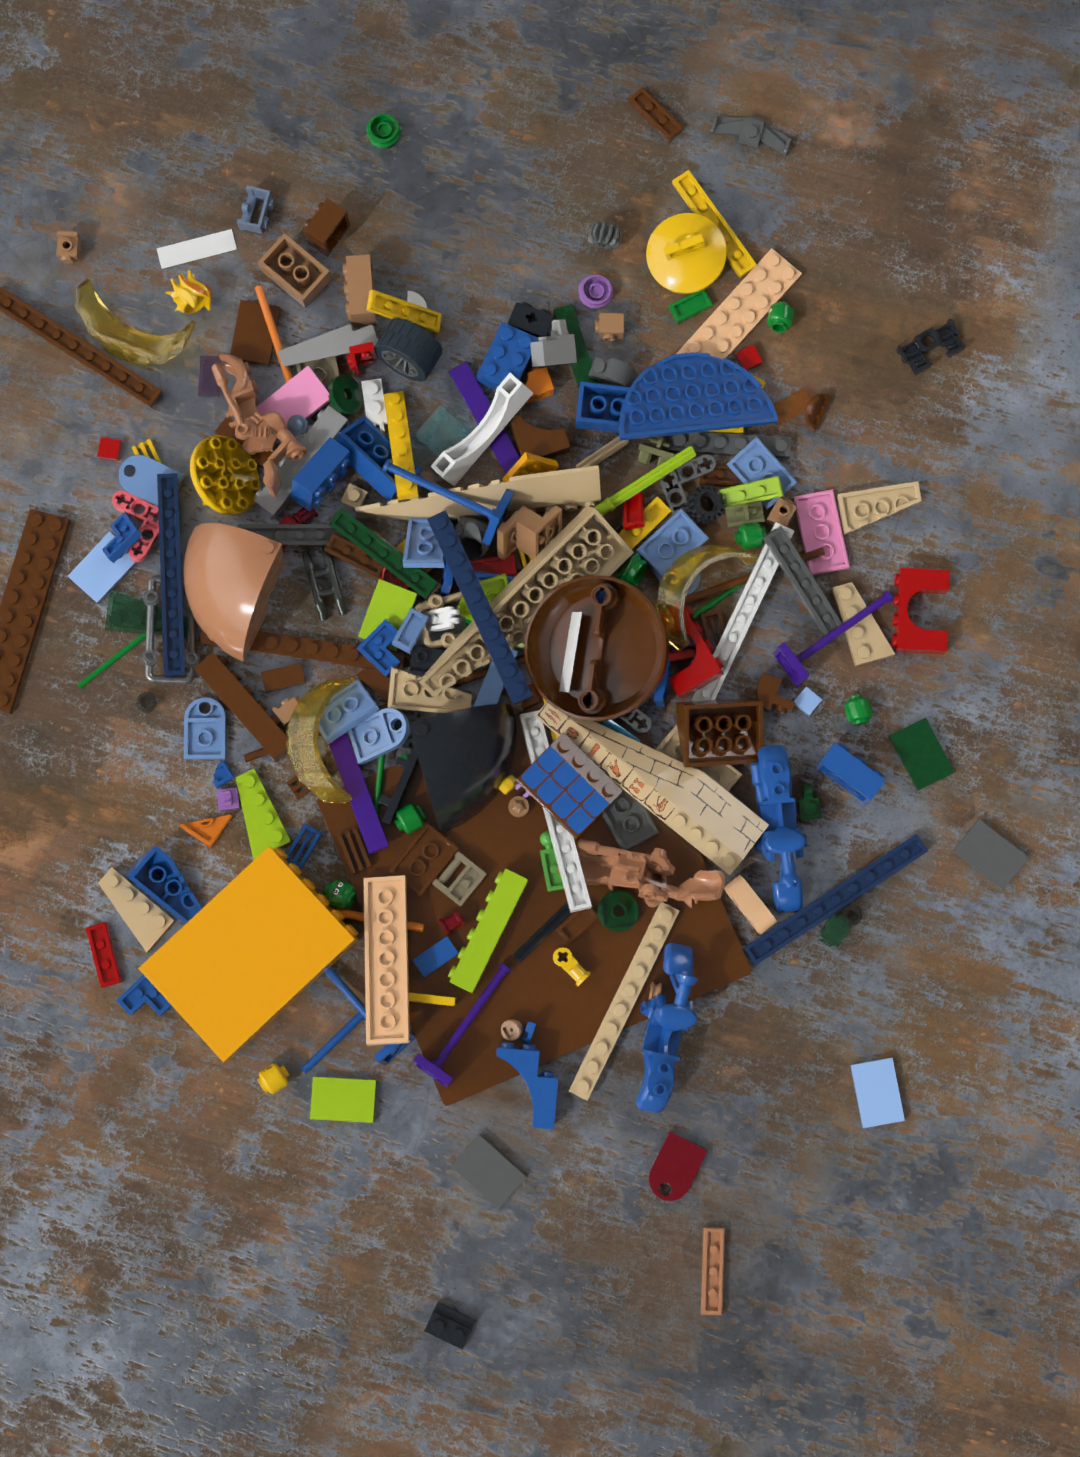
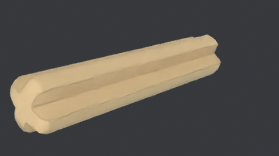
M616 437L576 464V468L596 466L627 445L629 440L620 441V437Z

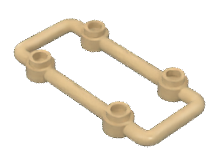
M457 592L443 597L439 594H433L429 597L428 601L416 605L414 609L422 613V611L427 609L443 608L445 604L461 600L462 594ZM426 625L421 633L425 647L433 649L442 647L445 650L460 635L446 632L441 636V639L432 642Z

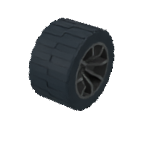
M393 318L389 322L374 347L376 355L386 366L401 376L419 382L425 381L443 353L441 344L434 336L421 326L401 318Z

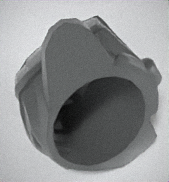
M460 516L455 526V531L468 559L476 560L483 557L490 547L482 542L488 525L475 518Z

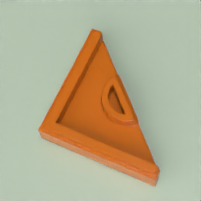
M228 814L180 824L179 827L212 848L233 816Z

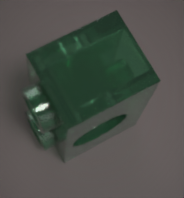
M839 914L837 916L832 915L828 917L815 938L831 949H836L840 946L852 926L847 924L849 920Z

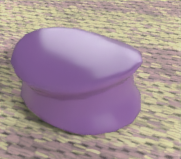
M591 275L584 278L578 289L580 300L589 308L606 306L614 295L613 287L609 280L601 275Z

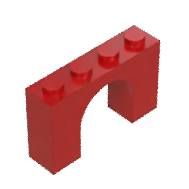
M900 568L894 574L893 584L897 586V593L893 594V606H896V614L893 613L892 626H895V634H892L891 645L895 646L894 652L943 655L947 652L948 631L926 630L917 627L908 616L907 606L910 598L917 594H946L949 591L950 570Z
M679 602L662 612L661 616L665 622L668 635H686L692 638L696 645V656L691 665L669 678L677 695L683 700L724 675L722 671L724 665L719 657L715 658L711 651L714 648L708 639L704 641L701 636L704 631L699 623L694 624L691 617L694 615L689 606L686 605L684 607Z

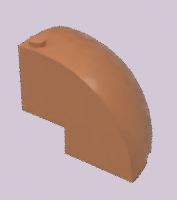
M203 523L193 529L185 553L183 576L186 598L194 619L207 634V637L221 647V650L244 662L269 610L268 599L285 565L282 544L242 528L218 523Z

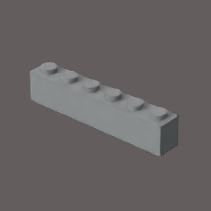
M329 405L318 413L317 421L313 425L308 426L301 441L298 440L299 444L308 449L304 457L294 461L288 460L285 456L280 462L278 470L281 483L276 498L269 494L267 486L264 489L260 488L255 495L256 499L254 502L274 519L278 518L292 500V479L330 437L335 440L338 433L350 425L347 418Z

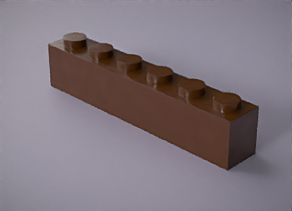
M212 652L194 669L269 755L278 762L295 747L292 743L294 738L287 730L283 732L278 727L281 723L274 715L269 717L265 712L268 708L261 700L257 702L252 696L255 693L246 684L243 687L240 684L239 680L242 678L233 669L230 672L226 668L227 661L221 655L217 657Z

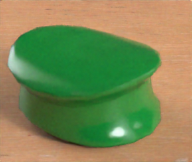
M378 114L368 122L366 131L372 145L379 148H387L399 139L401 126L393 116Z
M636 553L630 560L620 580L637 587L646 571L647 561L641 559L640 554Z

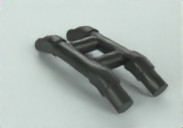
M326 545L322 546L325 568L314 570L310 551L305 550L302 552L320 621L328 619L322 599L325 596L334 594L339 615L347 614L332 555L324 551ZM329 575L331 587L319 589L317 578Z

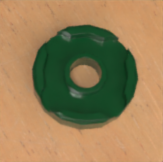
M339 375L331 379L328 385V389H330L328 397L333 408L338 413L352 415L359 411L363 403V395L358 382L349 375ZM343 391L346 393L347 399L344 397Z
M615 890L601 898L597 907V915L604 928L612 932H623L629 930L637 921L639 907L635 898L629 895V893ZM616 905L623 909L621 917H617L613 913V908Z

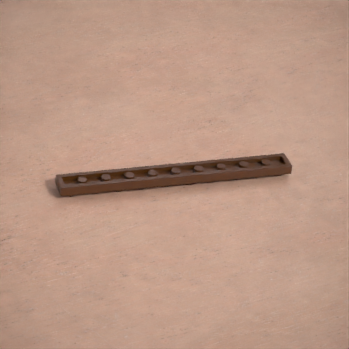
M0 287V312L152 409L163 393L161 389Z
M202 630L200 644L219 647ZM258 631L249 650L251 652L358 668L377 669L357 650L358 646L276 633ZM390 651L401 662L397 669L403 670L406 654Z

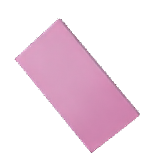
M307 366L258 405L256 409L261 414L273 411L279 413L287 426L289 418L293 415H301L306 420L329 402L328 395L330 393L311 367Z
M833 489L794 496L793 502L797 507L795 512L804 553L821 547L825 553L823 556L806 561L807 568L812 576L849 569L850 565Z

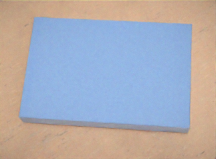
M110 532L68 575L75 584L98 604L137 564V562L131 560L128 550L115 563L107 558L102 549L115 537Z
M893 1058L850 1065L862 1128L905 1121Z

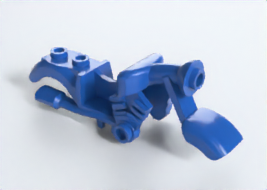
M782 745L766 746L760 748L757 753L759 762H754L750 765L752 784L755 785L758 815L769 824L762 833L761 838L756 841V850L761 852L767 861L775 860L774 853L781 856L782 864L780 866L779 881L774 882L772 885L774 909L777 912L797 911L803 907L802 880L796 874L793 852L796 858L804 857L803 847H807L806 835L801 834V828H797L796 798H792L791 770L787 750Z
M669 943L664 948L663 970L666 974L670 975V980L676 993L674 1003L666 1004L665 995L657 994L655 998L643 1001L640 1007V1012L651 1019L646 1024L647 1029L644 1034L641 1050L644 1053V1078L636 1098L637 1107L644 1111L660 1113L666 1107L671 1098L675 1080V1061L680 1062L677 1052L682 1030L687 1031L688 1027L697 1022L698 1017L692 1010L693 1002L688 1001L691 987L699 979L694 977V973H692L694 955L692 948L689 946Z

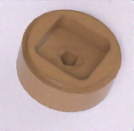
M521 796L512 798L508 805L509 812L514 817L520 818L525 816L529 811L528 801Z
M509 1019L501 1026V1034L508 1041L520 1038L523 1033L522 1024L516 1019Z

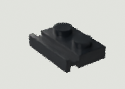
M437 1302L424 1332L463 1350L476 1320Z

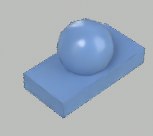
M410 608L392 641V645L410 654L429 617Z

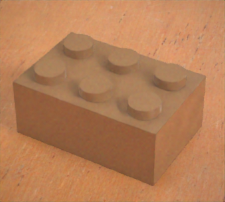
M285 233L258 261L260 270L304 308L332 280L330 271Z
M370 254L346 256V263H343L342 266L345 282H347L344 283V292L347 300L345 308L348 321H352L353 328L366 327L371 324L377 326V314L366 310L369 291L375 290Z

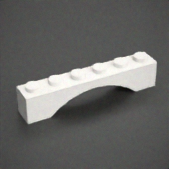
M509 373L497 387L492 404L479 425L461 442L444 450L430 467L443 479L455 486L531 397L533 392L514 375Z

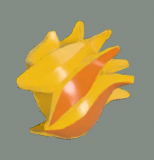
M188 270L187 280L183 274H179L180 284L173 278L171 279L174 291H166V294L172 296L173 301L178 305L175 311L192 314L200 311L204 306L208 311L211 310V288L207 284L196 280L191 270Z

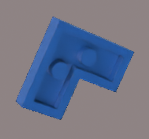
M125 512L110 526L116 536L102 549L107 558L113 563L120 559L143 535L131 517Z
M385 619L357 647V650L387 678L391 673V666L397 668L401 662L387 649L392 644L398 630Z
M144 974L116 1000L130 1016L146 1002L159 1016H162L172 1007Z

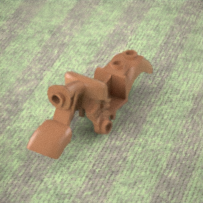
M220 353L219 358L225 363L227 373L237 377L236 384L230 393L227 386L229 381L223 366L219 363H215L212 366L216 382L222 388L224 396L230 405L226 418L231 416L235 418L234 422L229 423V426L233 429L235 428L234 435L236 438L245 440L242 448L247 454L254 455L257 452L264 451L273 452L263 464L265 472L263 482L269 488V494L276 498L281 483L280 473L276 465L285 455L288 460H300L307 453L308 449L298 443L279 413L273 411L261 414L256 409V405L260 402L255 391L259 389L255 379H250L249 377L252 371L248 362L243 363L241 358L239 359L228 353ZM277 439H279L281 441V444L274 451Z
M579 839L576 842L577 853L587 885H608L609 890L612 891L614 886L638 888V896L644 898L646 904L653 908L662 901H667L668 897L684 901L686 905L693 908L694 903L698 904L699 900H717L722 895L725 876L721 871L700 870L695 873L693 878H689L678 887L667 884L666 876L673 875L675 867L670 864L664 849L655 848L651 854L599 845L595 841Z

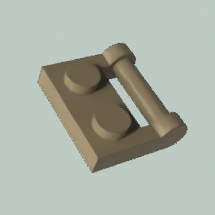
M457 851L454 855V860L432 884L461 907L487 874ZM461 863L465 864L466 867L449 888L444 886Z

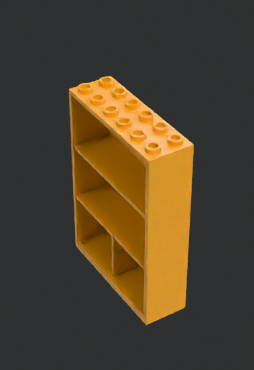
M270 846L266 848L138 968L223 1062L232 1060L325 973L329 967L360 940L357 937L359 934L351 924L346 925L342 921L344 916L337 909H331L328 906L330 902L323 894L316 893L314 890L316 886L309 879L303 878L300 875L302 871L296 864L289 863L286 860L288 856L281 848Z

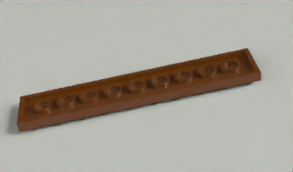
M34 509L29 510L0 604V711L12 714L71 521L68 518Z

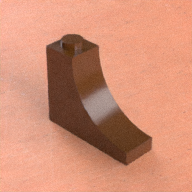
M518 413L509 421L521 457L527 452L550 459L570 452V445H573L570 434H566L564 428L557 430L540 429L527 423Z

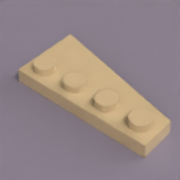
M918 481L837 495L844 535L919 504L922 501Z
M113 867L98 882L146 953H148L175 920Z

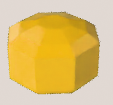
M513 775L504 778L499 786V790L504 795H507L518 784L516 778Z

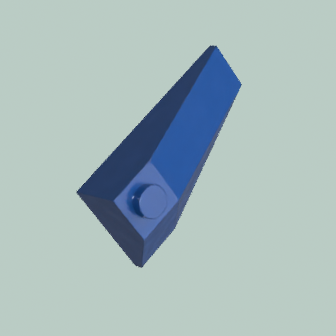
M156 845L143 854L126 873L131 881L184 924L202 909L172 858Z

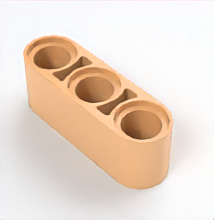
M740 874L724 886L728 896L760 935L777 923L772 913Z

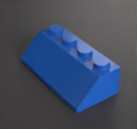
M362 416L339 432L335 441L350 451L349 465L389 502L397 497L395 474L390 471H383L387 459L392 461L391 463L393 464L390 439L369 419ZM414 462L415 474L419 475L422 469Z

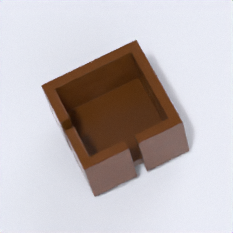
M327 198L324 203L321 202L317 206L314 217L312 219L309 218L304 225V233L307 237L308 245L326 257L330 255L338 244L336 240L330 237L331 234L341 239L350 227L347 211Z

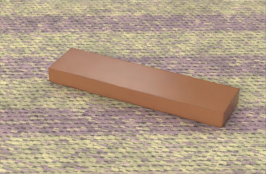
M703 1227L701 1315L722 1316L725 1228Z

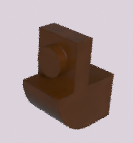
M764 672L755 691L756 699L763 701V711L769 713L773 706L775 711L779 713H791L795 702L777 696L782 680Z

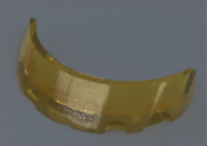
M86 279L76 288L74 306L77 314L80 313L87 326L86 331L93 339L96 338L103 345L105 351L120 360H126L134 365H160L176 357L185 348L197 323L192 320L183 330L169 335L143 333L124 324L108 310L98 296L90 279Z
M706 545L694 548L677 558L672 563L671 568H668L659 584L658 599L656 600V607L666 625L669 643L679 651L690 644L684 626V603L690 585L704 568L718 560H727L730 557H737L749 566L757 561L758 556L728 546Z
M354 677L329 679L313 687L299 700L288 723L287 752L290 763L293 764L300 782L305 784L311 792L318 796L317 798L324 802L347 803L352 800V796L335 783L323 764L318 746V728L327 703L341 688L353 683Z

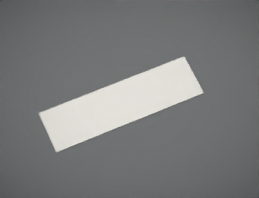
M232 229L156 249L161 268L163 269L233 251L237 247Z
M572 612L559 692H569L582 612Z

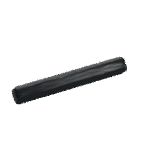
M568 902L513 954L519 962H522L571 914Z

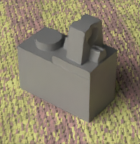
M565 319L552 321L551 336L538 337V342H530L533 367L577 363L574 334H569Z

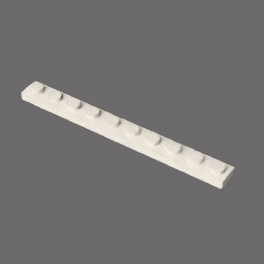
M775 522L771 531L782 526L789 539H791L794 530ZM766 543L713 653L715 658L719 657L722 661L724 675L696 691L691 701L716 699L779 565Z
M540 710L519 715L531 764L549 747L543 722L535 717ZM543 807L570 913L589 909L592 905L574 838Z

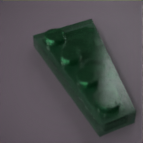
M110 590L105 630L146 634L147 606L144 602ZM156 606L154 636H163L162 608ZM183 616L184 639H187L188 617Z

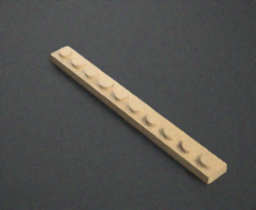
M663 902L659 904L569 1092L588 1101L679 910Z

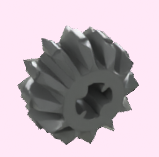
M606 222L592 223L589 230L588 241L598 248L615 250L621 244L622 230L618 226Z

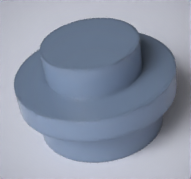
M293 415L289 418L287 427L292 434L302 435L306 432L308 423L303 416Z

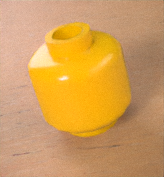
M272 1063L259 1072L260 1078L257 1081L265 1093L269 1092L274 1095L288 1086L287 1077L290 1075L284 1065L279 1067L277 1063Z

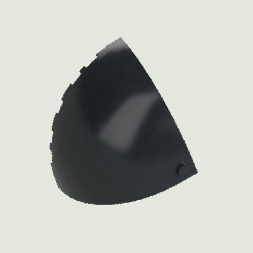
M511 704L475 706L409 722L430 801L441 833L454 829L475 815H478L500 791L499 786L510 772L516 750L517 726L514 708Z

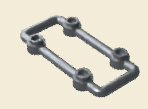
M154 575L149 579L148 591L143 596V602L147 606L146 651L141 656V662L145 666V677L152 683L189 684L194 680V668L199 664L200 659L198 654L195 653L196 620L186 596L184 602L186 607L189 608L187 653L185 654L187 675L165 677L164 675H153V666L158 661V655L154 651L155 607L160 601V595L156 591V583H161V575Z

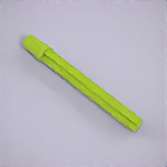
M688 446L617 493L605 498L604 501L593 508L602 516L615 510L620 504L696 456L695 450L692 446Z

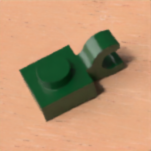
M811 783L803 784V799L797 800L799 820L821 818L819 797H812Z

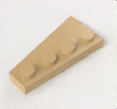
M852 582L832 588L842 624L867 607ZM872 614L845 632L855 666L895 655Z
M391 666L388 708L447 713L471 707V693L450 686L433 697L419 683V680L422 678L421 676Z

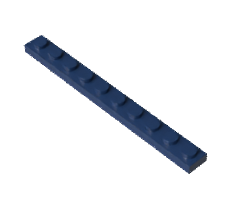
M178 473L157 474L164 677L185 676Z
M446 510L427 518L513 705L533 697Z
M915 834L743 949L754 966L928 852L927 848L919 836Z

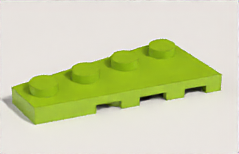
M255 768L237 776L236 782L253 860L269 846L281 848L291 843Z

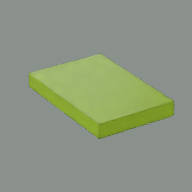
M379 579L358 637L366 639L385 619L394 628L399 630L410 608H413L418 593ZM392 644L388 647L389 649L394 651H397L398 649Z
M313 1076L310 1119L374 1123L376 1080Z

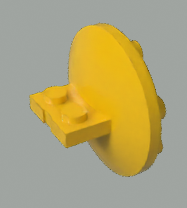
M695 213L677 214L664 220L653 231L646 250L647 264L654 279L665 289L679 294L700 292L712 285L721 275L727 258L726 242L720 229L710 219Z
M215 435L202 440L193 450L190 459V473L193 485L203 501V506H209L216 512L224 515L234 516L246 512L254 505L255 495L261 487L257 463L249 454L243 451L241 444L233 438Z

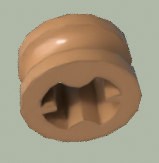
M651 982L648 1000L655 998L657 994H661L662 983L656 985L654 982Z

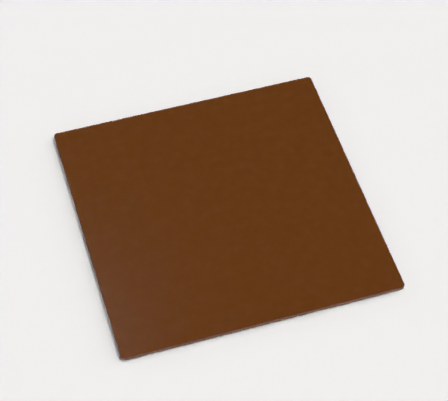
M591 695L587 697V705L589 707ZM544 702L515 714L517 726L516 750L508 776L513 775L517 779L531 765L519 715L540 710L544 706ZM632 712L624 715L623 717H629L632 714ZM635 713L633 719L629 722L632 724L635 720L638 723V729L645 728L643 722L636 719L639 714ZM612 719L638 738L640 743L654 749L647 733L638 734L620 719ZM543 723L548 744L550 746L553 743L550 728ZM418 761L399 809L409 803H413L415 806L419 804L426 817L424 826L428 822L440 832L420 762ZM394 765L384 770L381 795L392 798L404 770L403 768ZM377 773L364 778L373 804ZM342 787L319 797L317 803L364 913V878L394 876L388 870L422 828L407 834L404 829L400 831L394 821L391 826L384 824L382 820L388 807L380 804L378 818L389 847L369 854L345 787ZM523 787L518 790L514 788L507 795L499 791L495 798L478 815H475L464 824L442 833L460 848L459 852L487 874L461 907L433 884H431L422 897L407 887V921L424 924L423 932L408 930L409 993L456 998V1005L454 1006L409 1001V1022L425 1059L430 1062L436 1060L500 969L498 967L500 963L511 969L510 973H506L442 1064V1071L453 1078L448 1088L434 1080L445 1106H449L520 1075L510 1063L496 1056V1047L501 1045L502 1042L514 1043L516 1047L528 1044L523 1042L522 1038L529 1021L536 1024L530 1044L535 1045V1048H539L538 1066L591 1044L658 906L654 908L649 907L644 898L638 896V888L614 886L613 891H625L637 901L639 917L629 930L612 932L604 928L598 919L570 945L554 930L522 962H519L513 954L567 902L564 889L547 891L540 850H546L545 846L540 842V835L544 831L549 830L543 806L529 795L525 798L529 803V811L525 816L518 818L509 812L508 805L510 800L516 796L523 797L526 793ZM647 809L659 834L628 851L651 854L655 848L664 849L670 864L675 867L674 874L666 876L667 884L678 887L689 878H693L695 873L700 870L708 871L700 851ZM602 814L577 839L574 838L575 845L579 839L598 842L599 845L620 848ZM357 828L372 867L352 874L337 835ZM353 834L351 837L362 866L366 865L355 834ZM347 837L343 838L344 842L346 844L347 850L353 862L354 868L356 869L358 868L357 862L351 850ZM455 856L451 859V861L447 864V866L443 869V871L439 874V876L436 879H438L442 875V873L454 860ZM461 863L444 886L449 888L466 865ZM506 868L528 879V883L473 994L450 983L451 978L448 975L453 965L457 967L460 961L457 958L458 955L424 978L413 962V959L447 936L438 919H444L454 914L455 910L460 914L465 927L460 926L451 931L450 935L447 936L459 953L462 947L466 948L470 941L467 939L471 928L476 929L479 923L476 918L480 910H485L488 902L485 900L490 890L495 891L498 885L495 883L499 872L504 873ZM586 884L592 908L597 912L601 898L607 893L612 892V890H609L608 885ZM669 897L667 901H662L679 910V913L623 1029L649 1019L640 1012V1007L643 1001L649 999L651 982H654L656 985L662 983L660 995H665L666 1004L674 1003L676 993L670 980V975L666 974L663 970L664 948L669 943L689 946L693 950L694 964L692 973H694V977L699 979L691 987L688 1001L751 974L752 969L720 898L712 901L699 900L698 904L694 903L693 908L686 905L684 901H678ZM616 905L613 908L615 916L621 917L623 915L622 907ZM562 947L569 949L582 968L591 973L579 986L576 985V981L561 966L554 963L553 953L557 949ZM558 952L559 958L557 960L559 962H567L566 956L568 954L566 952ZM509 1019L518 1020L523 1027L521 1037L514 1041L506 1040L501 1034L502 1024Z

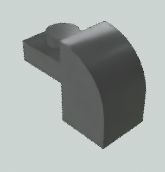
M595 357L589 372V376L592 379L609 382L613 386L629 388L639 376L630 365L614 358L607 360Z

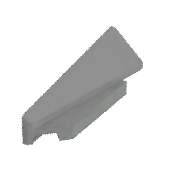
M348 324L277 352L282 365L289 366L350 353L349 347L373 342L375 347L378 338L372 324L355 331Z

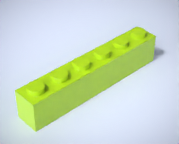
M506 868L504 873L499 872L495 883L498 885L495 891L490 890L485 900L488 902L485 910H480L476 918L479 923L476 929L471 928L467 939L470 941L466 948L462 947L457 957L460 961L457 967L453 965L448 975L451 978L450 983L472 994L528 883V879Z

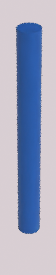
M358 1012L301 1067L305 1074L364 1019L361 1013Z

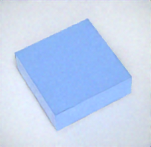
M805 687L794 702L795 706L809 716L822 699L808 687Z

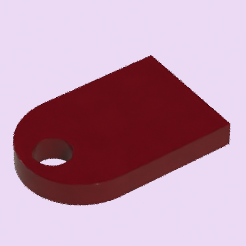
M669 1131L649 1172L648 1181L652 1192L658 1198L665 1201H675L682 1198L688 1192L707 1150ZM662 1183L670 1184L671 1191L669 1194L662 1195L659 1192V1186Z

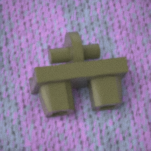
M659 436L658 440L650 439L649 444L656 445V448L640 444L638 449L640 450L639 462L648 465L652 454L659 456L657 466L675 454L660 450L661 447L669 449L670 443L663 441L664 436Z
M762 502L725 507L728 528L739 527L741 524L765 522Z

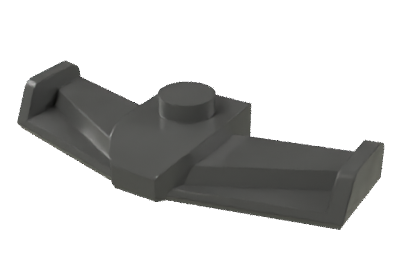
M752 115L747 118L715 116L710 130V135H740L739 143L758 147L760 141L782 153L783 156H786L791 141L789 136L765 124L762 118Z

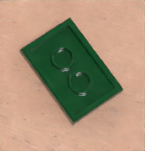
M927 718L888 736L916 791L955 773Z

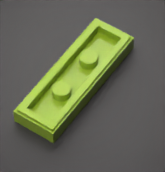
M780 476L719 489L720 494L722 493L723 495L721 500L725 499L723 504L725 507L755 503L784 496Z

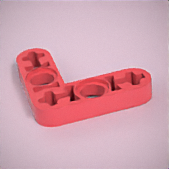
M117 491L112 497L115 509L143 522L139 529L142 534L145 531H151L154 534L149 540L141 536L128 549L132 561L137 563L143 562L159 538V520L155 522L153 517H158V507L126 491ZM124 497L126 503L122 502L121 504H119L118 499L121 500ZM138 505L144 506V513L136 514L134 512L135 507ZM141 547L142 555L137 554L135 556L134 550L138 551Z

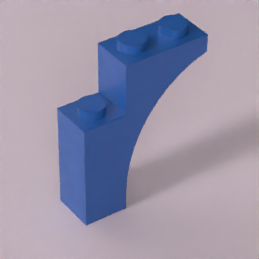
M502 1042L501 1045H497L496 1056L510 1063L521 1074L530 1090L533 1105L532 1127L554 1129L558 1076L554 1075L552 1071H541V1074H538L540 1051L539 1048H535V1045L523 1044L522 1047H516L511 1042Z

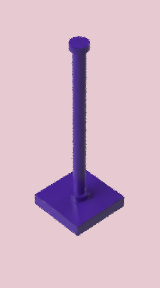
M886 590L883 592V596L797 656L793 654L785 642L779 645L772 655L797 688L809 676L801 662L885 603L892 602L894 598Z
M502 963L498 966L500 969L436 1060L430 1062L420 1054H417L413 1060V1065L446 1088H448L453 1078L442 1071V1064L506 973H510L511 969Z

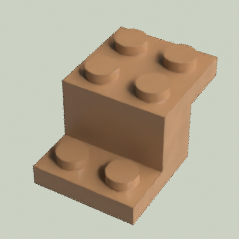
M525 506L515 511L505 523H501L497 528L498 557L505 560L516 549H519L534 559L562 531V509L555 506L550 511H547L543 517Z

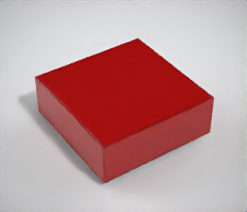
M754 344L735 354L741 367L747 371L763 363Z
M101 437L97 457L118 461L122 441Z

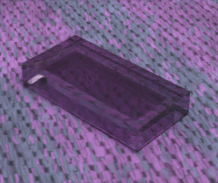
M200 356L199 397H219L220 386H218L212 371L213 364H221L219 356Z

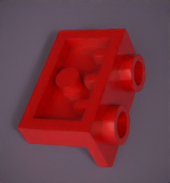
M373 342L350 346V353L346 354L350 370L355 371L356 376L360 375L358 364L369 365L374 360H377Z

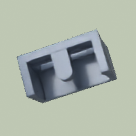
M247 185L248 197L246 203L243 202L242 204L243 215L242 219L237 220L239 230L262 234L263 229L268 228L269 217L267 215L269 210H273L274 199L272 198L271 191ZM257 200H262L264 204L258 225L253 224L251 220Z

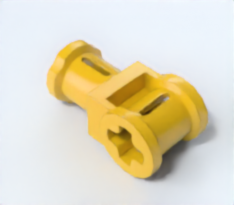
M562 947L553 953L554 963L561 966L576 981L577 986L591 974L582 968L569 949ZM558 952H566L568 954L566 956L567 962H559L557 960L559 958Z

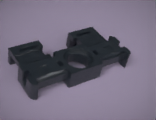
M948 319L946 325L936 330L932 327L915 336L914 341L901 348L898 345L896 352L898 355L901 354V361L906 364L909 359L908 364L916 376L933 365L931 362L926 363L924 360L925 353L941 344L942 347L946 348V355L950 358L963 351L966 346L965 344L962 345L957 337L959 331L953 320ZM925 336L931 337L933 344L930 346L924 345L922 338Z

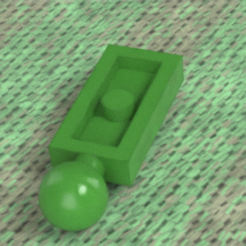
M547 830L540 835V842L546 848V850H540L547 891L551 892L562 890L564 886L561 875L557 870L558 864L550 833Z

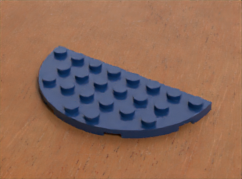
M681 353L666 357L662 361L649 366L633 382L620 410L619 437L620 441L776 424L778 417L771 399L767 397L761 388L762 385L753 375L738 364L726 358L720 359L710 356L708 353Z

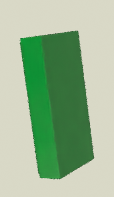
M705 289L668 305L677 324L713 307V303Z

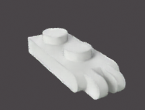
M380 378L361 381L366 418L375 426L380 425V431L385 433L384 425L387 424L382 380Z
M444 607L422 612V614L429 617L426 623L428 632L433 633L454 628V624L459 623V618H455V616L460 615V610H455V607Z

